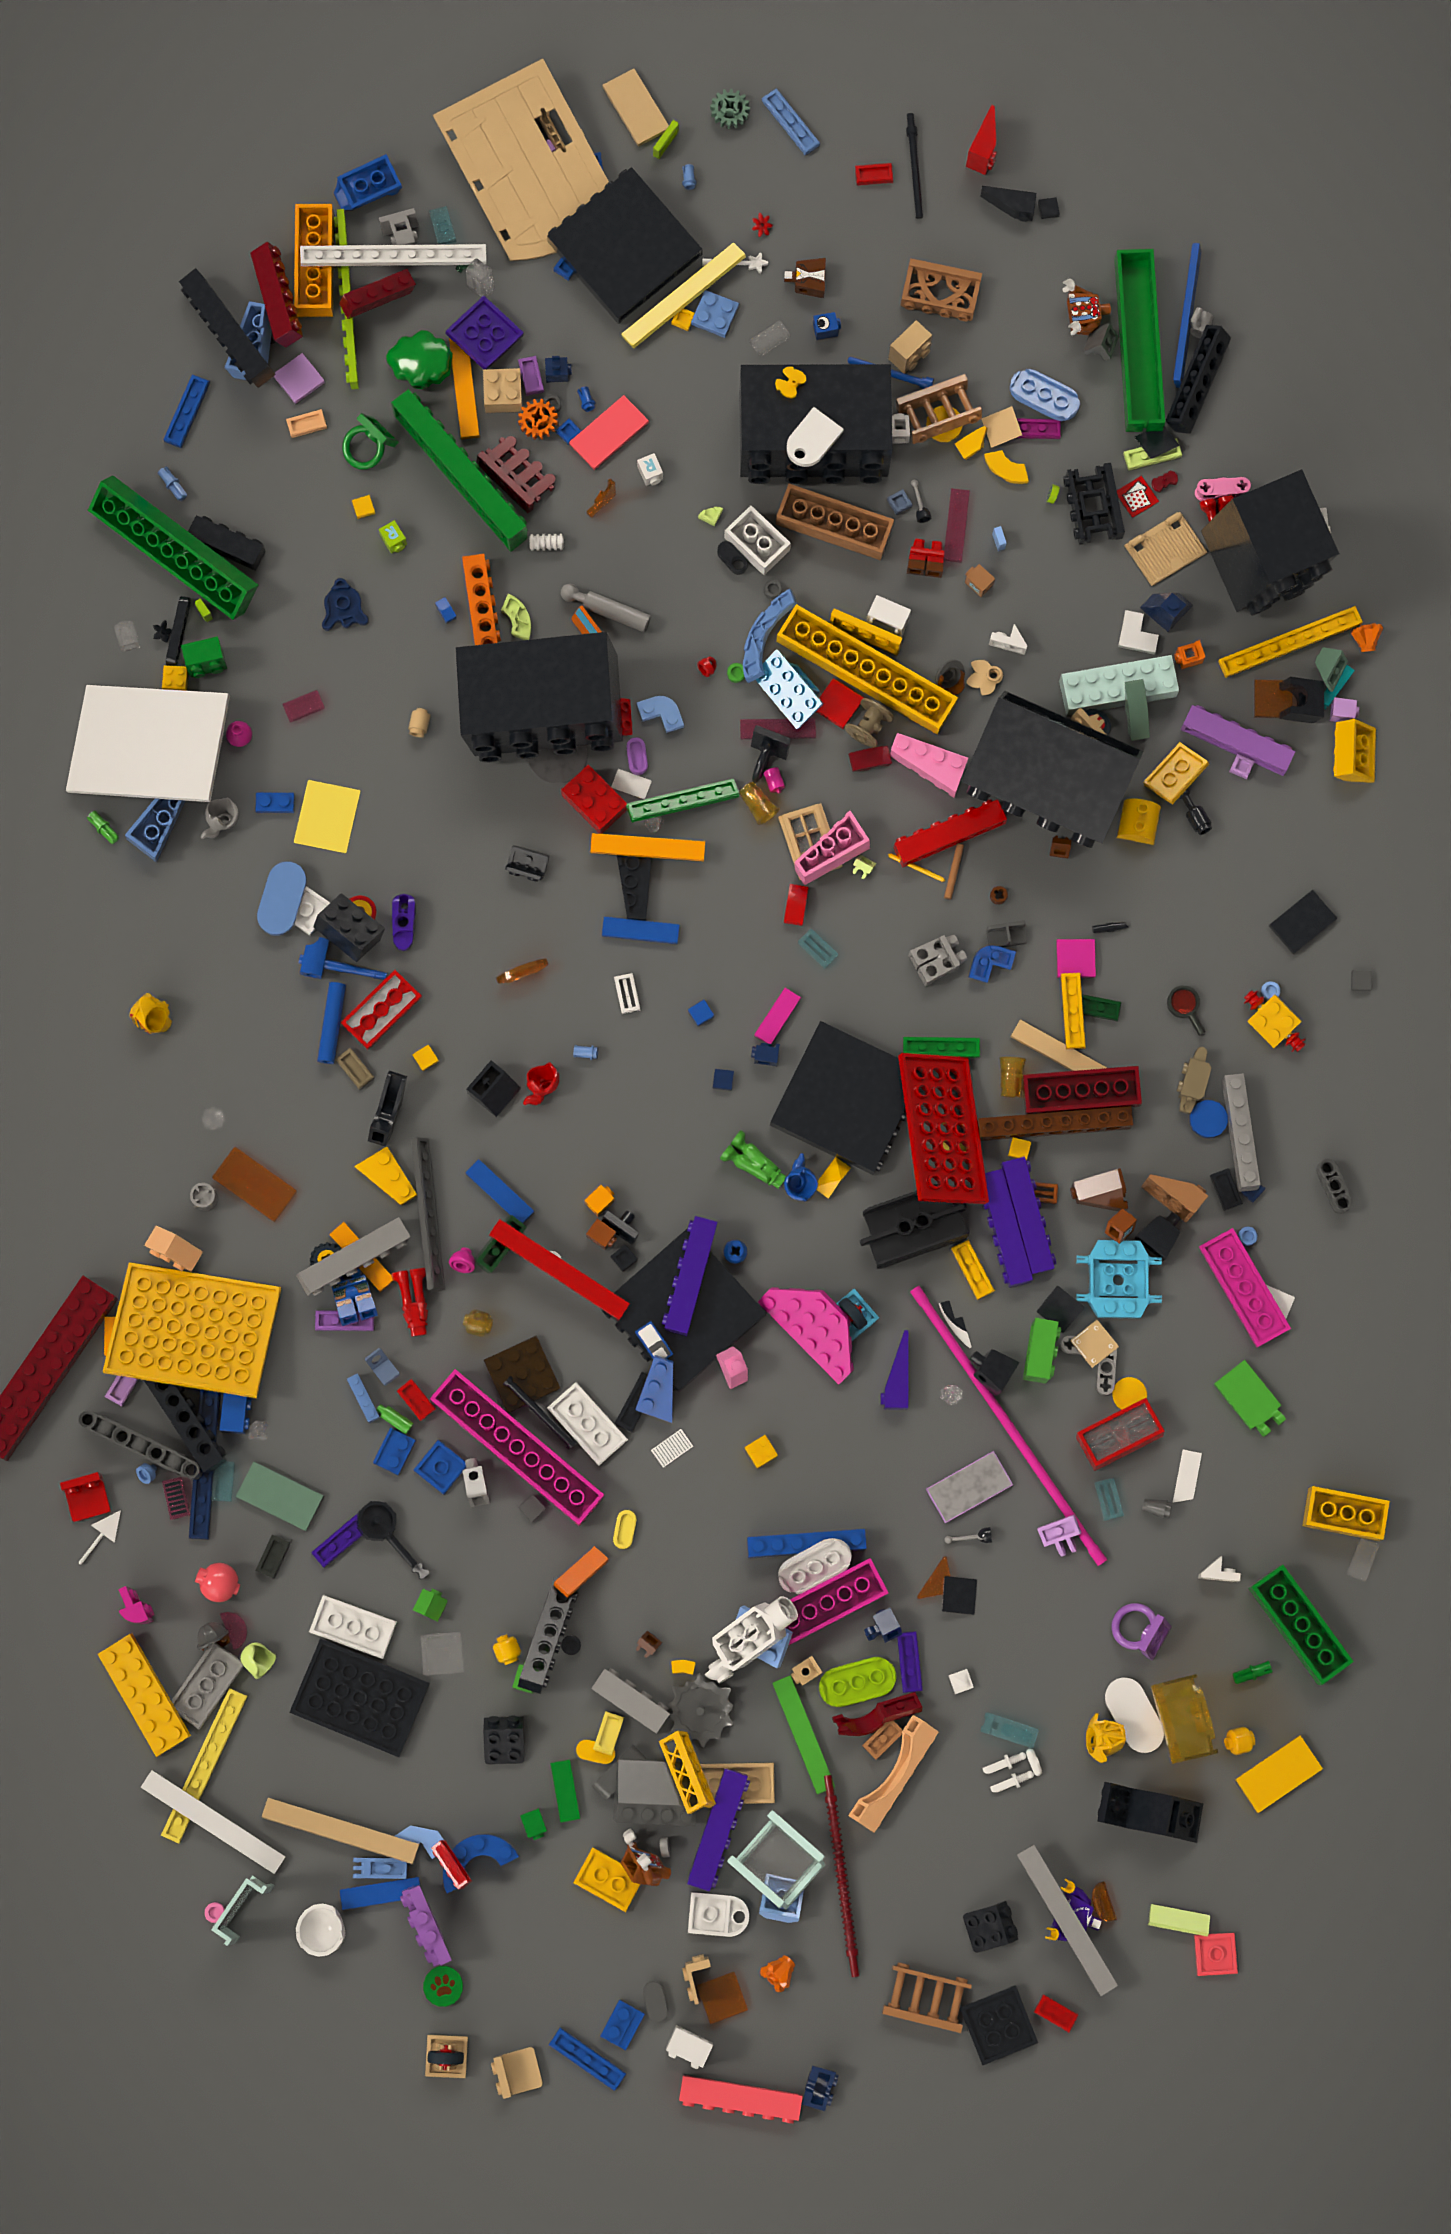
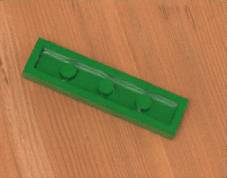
M903 1037V1053L979 1058L980 1038Z

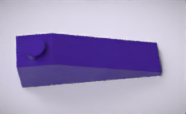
M908 1330L903 1332L884 1393L880 1394V1405H884V1410L908 1409Z

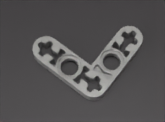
M1070 1335L1062 1339L1060 1347L1064 1353L1081 1355L1075 1346L1071 1347L1070 1350H1068L1067 1346H1064V1343H1067L1068 1340H1072L1076 1336ZM1117 1349L1109 1354V1357H1113V1360L1105 1358L1097 1364L1096 1390L1100 1395L1107 1396L1114 1390ZM1102 1363H1110L1112 1366L1111 1372H1103L1101 1369ZM1100 1375L1105 1377L1111 1376V1379H1107V1385L1110 1388L1106 1392L1103 1391V1388H1100V1385L1104 1383V1378H1100Z

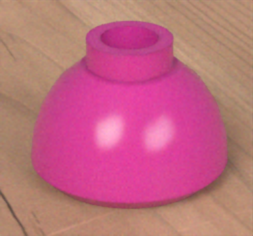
M235 721L227 727L226 738L231 745L242 747L250 742L252 730L247 723Z
M466 1247L461 1248L460 1251L455 1252L450 1257L449 1265L461 1273L474 1271L475 1259L472 1251Z

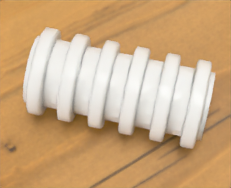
M562 533L560 535L554 534V536H551V534H548V536H545V534H542V536H539V534H536V536L530 535L531 551H534V549H537V551H540V549L543 551L546 549L557 551V549L563 550L564 536Z

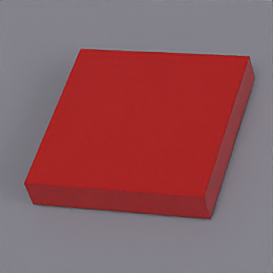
M833 678L819 697L823 705L816 712L844 729L845 725L848 724L860 707L861 700L864 697Z

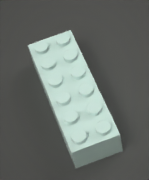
M1172 655L1061 674L1059 683L1066 716L1074 715L1080 708L1086 711L1088 709L1105 710L1125 706V682L1133 680H1144L1147 702L1177 697L1179 687Z

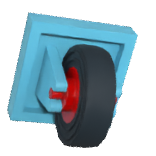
M855 1289L836 1303L850 1317L849 1333L851 1341L879 1319L877 1314Z

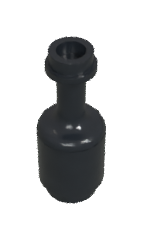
M1186 789L1179 797V799L1184 801L1189 810L1186 813V818L1196 833L1204 835L1212 829V822L1202 806L1194 805L1189 796L1190 791Z

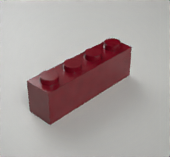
M404 269L344 294L339 304L347 319H350L411 294L416 283L408 269Z

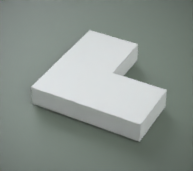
M1125 610L1118 647L1155 654L1159 635L1141 631L1144 614Z

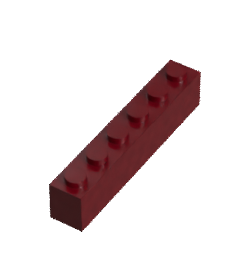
M267 241L250 252L274 340L286 348L303 337L302 325L297 317L298 311L293 303L294 297L289 289V280L285 275V266L280 257L281 252L277 246H273Z

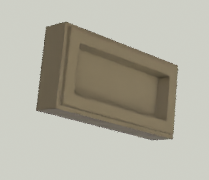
M351 1048L335 1059L359 1090L374 1079V1076Z

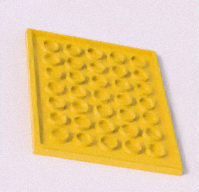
M129 1262L103 1373L257 1398L281 1287Z

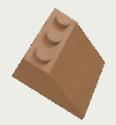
M1152 1174L1141 1186V1188L1178 1215L1184 1222H1187L1208 1197L1205 1194L1206 1190L1200 1185L1195 1186L1192 1183Z

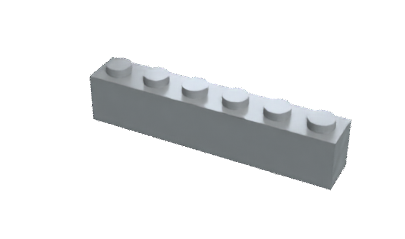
M1244 1073L1225 1075L1222 1080L1226 1112L1228 1114V1126L1238 1192L1258 1190L1260 1178Z
M398 1217L299 1272L296 1277L307 1296L312 1293L316 1296L323 1292V1287L328 1284L332 1287L341 1282L340 1278L344 1275L350 1277L357 1273V1268L362 1265L366 1268L373 1264V1259L378 1256L382 1259L391 1254L390 1250L394 1247H397V1249L404 1247L408 1244L407 1240L410 1238V1235Z

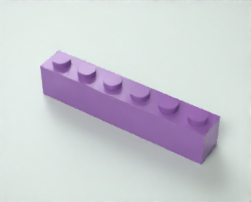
M1199 705L1191 706L1181 728L1182 731L1235 755L1239 754L1255 761V764L1281 776H1284L1295 753L1290 746L1280 745L1274 739L1267 736L1262 737L1253 729L1242 728L1239 723L1235 721L1229 722L1217 713L1211 714Z

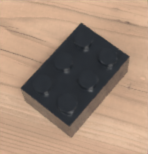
M342 893L317 915L313 928L355 962H358L381 940L385 930L382 925Z

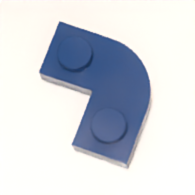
M994 945L981 948L974 956L968 977L988 983L993 965L1011 970L1016 951Z

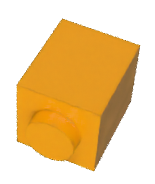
M600 1185L584 1202L599 1217L615 1201L613 1197L615 1194L608 1186L604 1188Z

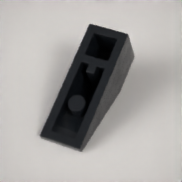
M982 186L981 198L1014 219L1023 222L1033 220L1037 193Z

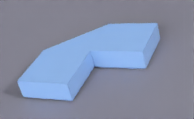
M411 1825L394 1836L417 1844L422 1843L432 1859L435 1856L431 1848L440 1840H444L439 1831Z

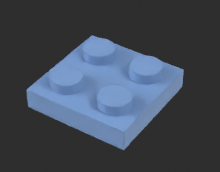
M705 290L691 325L725 338L739 303Z

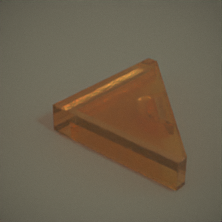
M611 478L607 481L608 487L604 492L600 491L594 500L595 504L587 510V514L591 518L616 495L615 482Z
M947 1557L942 1558L917 1595V1599L943 1595L944 1577L950 1576Z

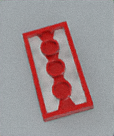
M394 970L340 1023L369 1050L422 998V995Z

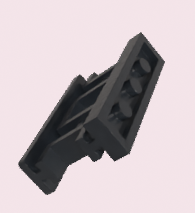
M1111 462L1104 463L1101 467L1100 465L1096 466V475L1079 477L1078 469H1074V471L1069 469L1066 472V476H1063L1064 486L1068 487L1069 492L1067 494V502L1072 507V511H1070L1071 522L1075 523V528L1073 529L1075 540L1078 539L1079 545L1083 544V542L1090 543L1091 533L1107 531L1108 540L1114 537L1115 540L1123 539L1125 530ZM1103 475L1105 490L1104 488L1094 490L1093 483L1101 482ZM1074 481L1075 485L1086 484L1087 491L1079 492L1078 500L1076 497ZM1100 496L1103 510L1086 512L1084 498ZM1110 510L1112 525L1111 523L1101 524L1100 517H1107ZM1081 517L1082 520H1093L1094 526L1085 527V535L1083 533Z

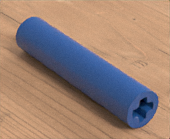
M329 983L317 1059L320 1063L334 1064L346 990V985L343 983Z

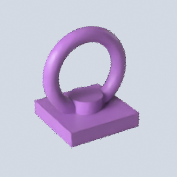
M1139 1603L1123 1606L1116 1612L1112 1620V1634L1115 1640L1127 1649H1139L1150 1660L1154 1659L1172 1627L1164 1617L1159 1614L1156 1616L1149 1607ZM1132 1611L1144 1613L1150 1621V1624L1142 1633L1141 1640L1137 1642L1126 1640L1121 1635L1119 1629L1123 1616Z

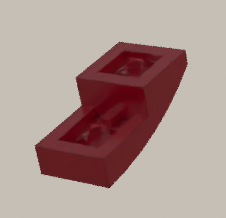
M888 746L868 748L848 754L853 772L892 764Z

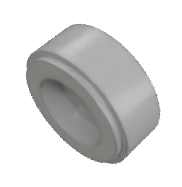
M668 1837L660 1838V1852L663 1858L671 1856Z

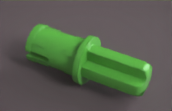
M97 811L89 814L87 820L95 826L99 834L101 833L111 844L119 840V836L109 826L110 823L105 821Z

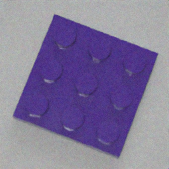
M483 296L452 324L445 334L481 368L487 370L523 337L524 332Z

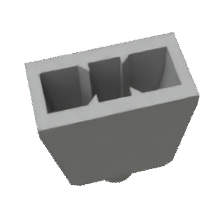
M476 1458L465 1460L466 1469L462 1471L471 1508L490 1504L482 1466H478Z

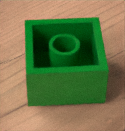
M218 636L181 645L185 665L190 677L201 678L205 674H218L227 669L223 648Z

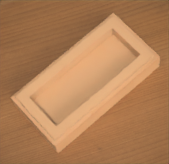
M322 409L286 419L291 438L327 429Z

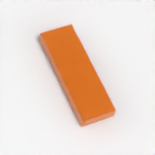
M594 1546L554 1582V1586L567 1598L570 1597L608 1562L609 1558Z

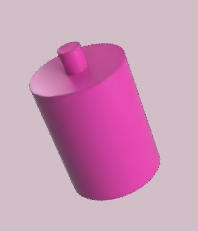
M774 767L766 770L763 774L770 792L781 793V790L785 788V784L779 768Z

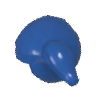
M800 1153L792 1165V1171L785 1178L784 1188L792 1199L806 1202L817 1190L818 1181L815 1174L810 1169L805 1168V1157L803 1153Z

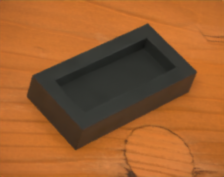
M271 1535L255 1571L274 1579L290 1542Z

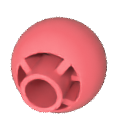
M214 1563L206 1569L200 1567L195 1582L199 1583L200 1591L204 1597L213 1602L229 1600L233 1594L237 1595L240 1584L237 1583L238 1575L236 1571L225 1563Z

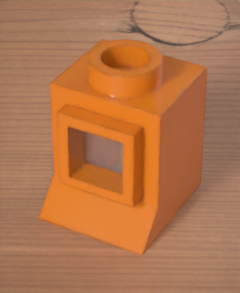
M1200 640L1178 647L1174 654L1177 665L1180 664L1181 670L1202 664L1206 657Z

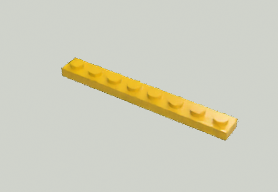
M1353 606L1218 660V663L1225 678L1362 625L1363 621L1356 606Z

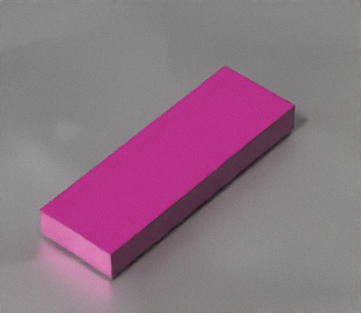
M784 988L754 1036L765 1043L772 1044L801 997Z

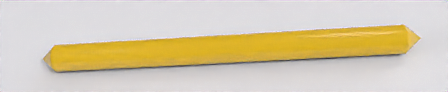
M892 853L888 854L889 858L900 862L898 856ZM913 863L907 865L941 882L945 881L943 877Z

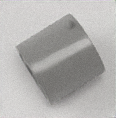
M207 1183L196 1184L190 1192V1199L194 1204V1208L202 1211L213 1209L218 1201L216 1189H213Z

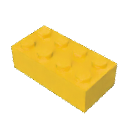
M1312 1486L1308 1488L1302 1526L1381 1541L1384 1540L1390 1501Z

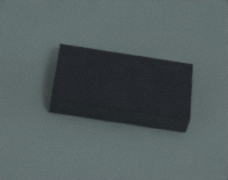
M1229 1168L1210 1175L1224 1211L1243 1204Z

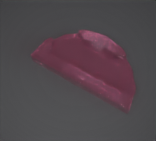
M220 1613L225 1628L229 1630L228 1634L232 1646L236 1650L246 1640V1623L235 1613Z

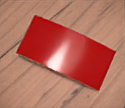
M790 884L784 923L803 925L808 894L807 886Z

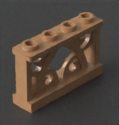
M910 258L900 306L907 310H921L926 314H940V316L945 318L954 317L960 321H972L982 273ZM912 274H917L918 283L910 284ZM928 277L935 278V280L930 282ZM940 280H946L947 287L954 294L939 301L932 295L928 287L937 285ZM955 282L959 284L955 285L956 288H954L951 283ZM969 286L975 287L973 297L965 293ZM913 288H920L921 290H917L914 295H920V299L910 297L909 292ZM961 297L969 301L970 305L967 309L957 307L959 303L964 305Z

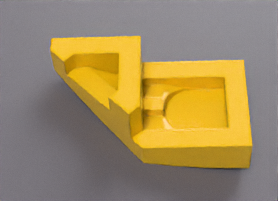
M986 426L975 430L955 443L965 460L984 447V438L987 432Z

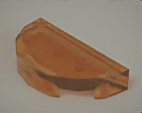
M1100 1882L1094 1887L1092 1892L1093 1907L1096 1914L1106 1922L1115 1921L1117 1918L1105 1882Z

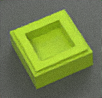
M201 598L196 600V608L203 619L207 622L212 620L211 613Z

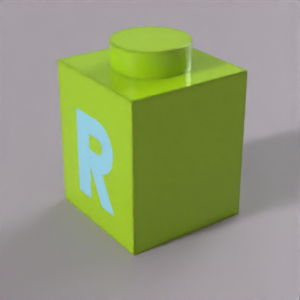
M395 520L378 529L380 537L391 554L402 551L407 545L406 538Z

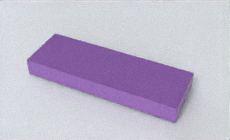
M316 1311L315 1330L374 1331V1317L361 1320L359 1312L356 1311L359 1321L342 1326L338 1311Z

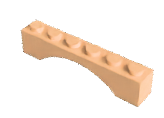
M912 1715L902 1731L901 1750L892 1772L876 1790L860 1798L848 1816L875 1833L939 1732L925 1721Z

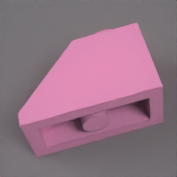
M731 1347L716 1355L730 1389L748 1381V1369L739 1350Z

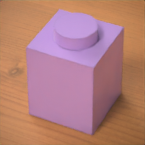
M1333 699L1330 721L1340 722L1358 718L1359 707H1357V700Z

